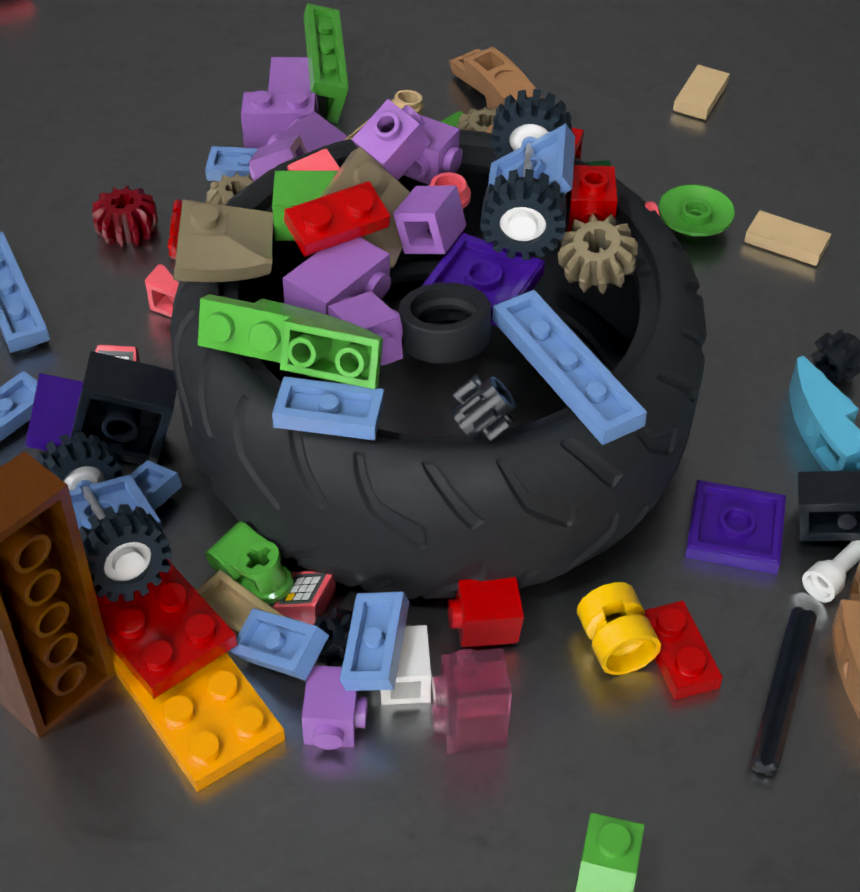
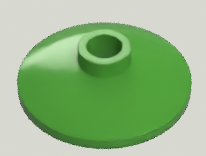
M694 184L681 185L668 190L661 197L658 207L660 217L666 225L677 232L690 236L719 234L732 224L735 215L734 205L726 195L714 188Z

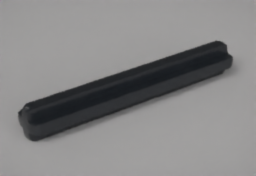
M802 607L793 608L786 627L750 762L752 770L767 776L775 775L780 766L817 616L812 610H805Z

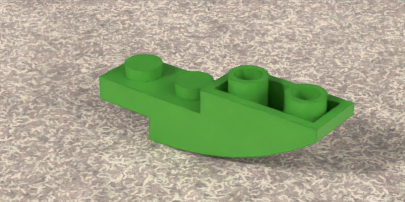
M211 294L200 298L198 346L280 363V370L370 389L378 387L383 337L355 324L326 314L271 300L261 299L252 303Z

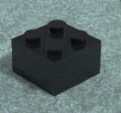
M90 351L72 426L71 441L75 440V432H84L87 439L93 434L98 436L101 442L104 441L109 446L116 459L137 464H143L149 460L157 464L174 411L177 392L174 370Z

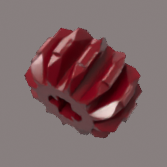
M127 185L124 189L118 190L112 187L111 193H100L99 200L92 203L94 229L98 237L105 238L107 245L119 242L122 248L127 243H133L138 246L140 239H151V232L157 230L158 216L156 203L153 201L152 195L145 194L143 188L131 190L129 185Z

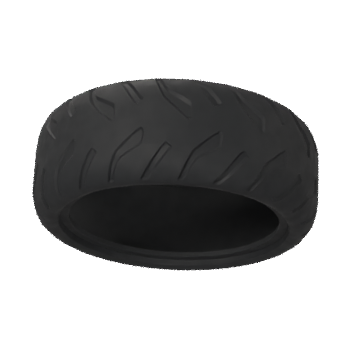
M460 130L459 148L463 150V158L456 174L464 177L471 191L470 202L463 208L467 226L462 233L485 240L484 231H481L480 227L483 198L488 187L491 163L497 160L494 156L495 148L491 147L492 133ZM351 139L343 140L283 162L267 171L229 199L225 206L273 212L272 199L275 171H287L289 164L326 148L341 168L350 153L357 149ZM574 157V165L592 166ZM404 175L398 180L410 192L416 186H429V184ZM617 178L616 226L627 223L631 230V237L635 238L638 245V254L635 257L636 268L633 271V275H624L622 287L620 288L608 283L607 289L602 294L598 290V286L592 285L583 293L579 287V281L568 283V280L565 278L564 269L561 268L558 262V252H560L561 248L560 240H558L557 248L551 251L546 247V255L539 258L545 261L544 274L533 290L540 295L556 314L571 323L595 346L607 363L612 375L647 411L644 427L602 445L567 406L539 420L506 429L492 441L487 438L485 433L474 439L468 435L423 436L396 433L378 429L376 440L273 428L272 412L282 382L264 365L266 360L198 346L200 298L211 294L252 303L261 299L285 303L283 277L315 254L304 257L296 241H275L273 223V261L269 275L229 282L179 281L173 302L170 335L174 374L189 447L202 475L211 480L210 488L238 521L248 524L257 534L274 543L278 547L281 556L285 559L292 557L297 560L298 566L310 571L330 574L335 581L349 587L360 585L364 590L370 592H404L406 597L410 599L417 598L420 595L424 599L456 597L458 581L465 579L488 581L516 577L518 589L547 582L608 550L628 534L656 505L680 464L688 442L703 379L705 357L702 352V346L707 337L703 298L697 294L700 284L686 251L681 250V243L655 210L649 211L645 207V200ZM567 214L565 232H567ZM402 248L395 266L390 269L391 284L426 280L445 254H404ZM535 251L531 252V256L538 258Z

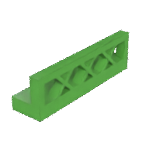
M307 3L304 11L310 91L316 95L325 96L327 121L338 123L349 90L340 11Z

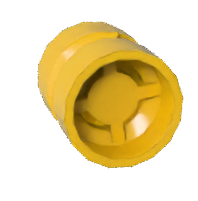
M613 582L602 585L588 593L578 604L577 615L587 636L592 640L593 650L605 673L624 675L637 671L653 661L659 654L661 643L649 619L644 616L645 611L632 585L625 582Z

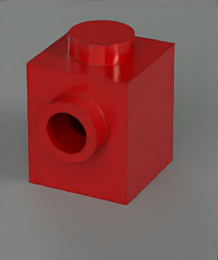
M574 165L572 190L568 191L566 195L567 232L572 231L571 226L574 219L585 224L588 223L592 212L598 218V221H604L611 214L615 219L617 208L615 166Z
M516 577L488 581L473 579L458 581L456 599L448 601V619L450 628L458 629L461 647L518 643L524 614Z

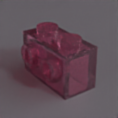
M503 648L481 651L463 649L453 654L441 655V676L432 677L434 704L431 705L434 735L444 736L446 754L506 748L512 690Z

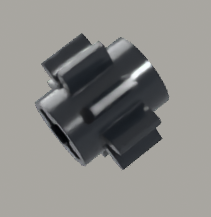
M840 329L834 335L827 332L814 342L818 349L811 354L813 365L821 370L828 380L838 383L845 378L850 381L860 373V340L856 336L844 333Z
M474 375L453 393V396L459 403L451 408L452 415L460 428L471 438L475 439L484 432L487 438L492 441L514 422L508 413L516 408L515 400L504 384L493 376L483 383L478 375Z
M333 607L331 618L321 616L317 618L313 625L319 627L329 637L316 662L326 663L327 666L342 667L352 620V611Z

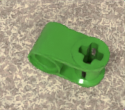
M238 521L205 552L207 561L216 572L219 570L223 571L233 581H237L265 603L281 601L288 596L293 588V576L286 567L281 565V554L278 547L257 534L242 521Z

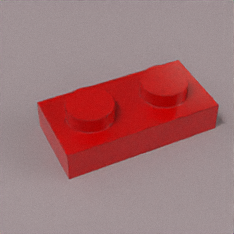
M370 181L287 208L284 211V222L304 257L388 228L391 218Z
M684 601L644 610V616L649 619L661 643V649L655 657V661L674 700L719 689L723 677Z

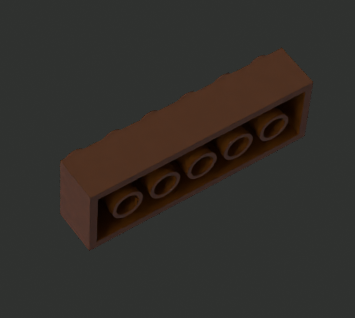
M23 451L6 464L0 466V703L37 738H41L115 677L116 671L69 487L27 452Z

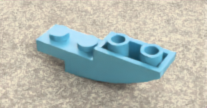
M804 355L797 358L789 385V395L794 420L805 444L824 471L860 470V429L854 424L859 409L849 397L845 396L833 385L824 373L817 369Z

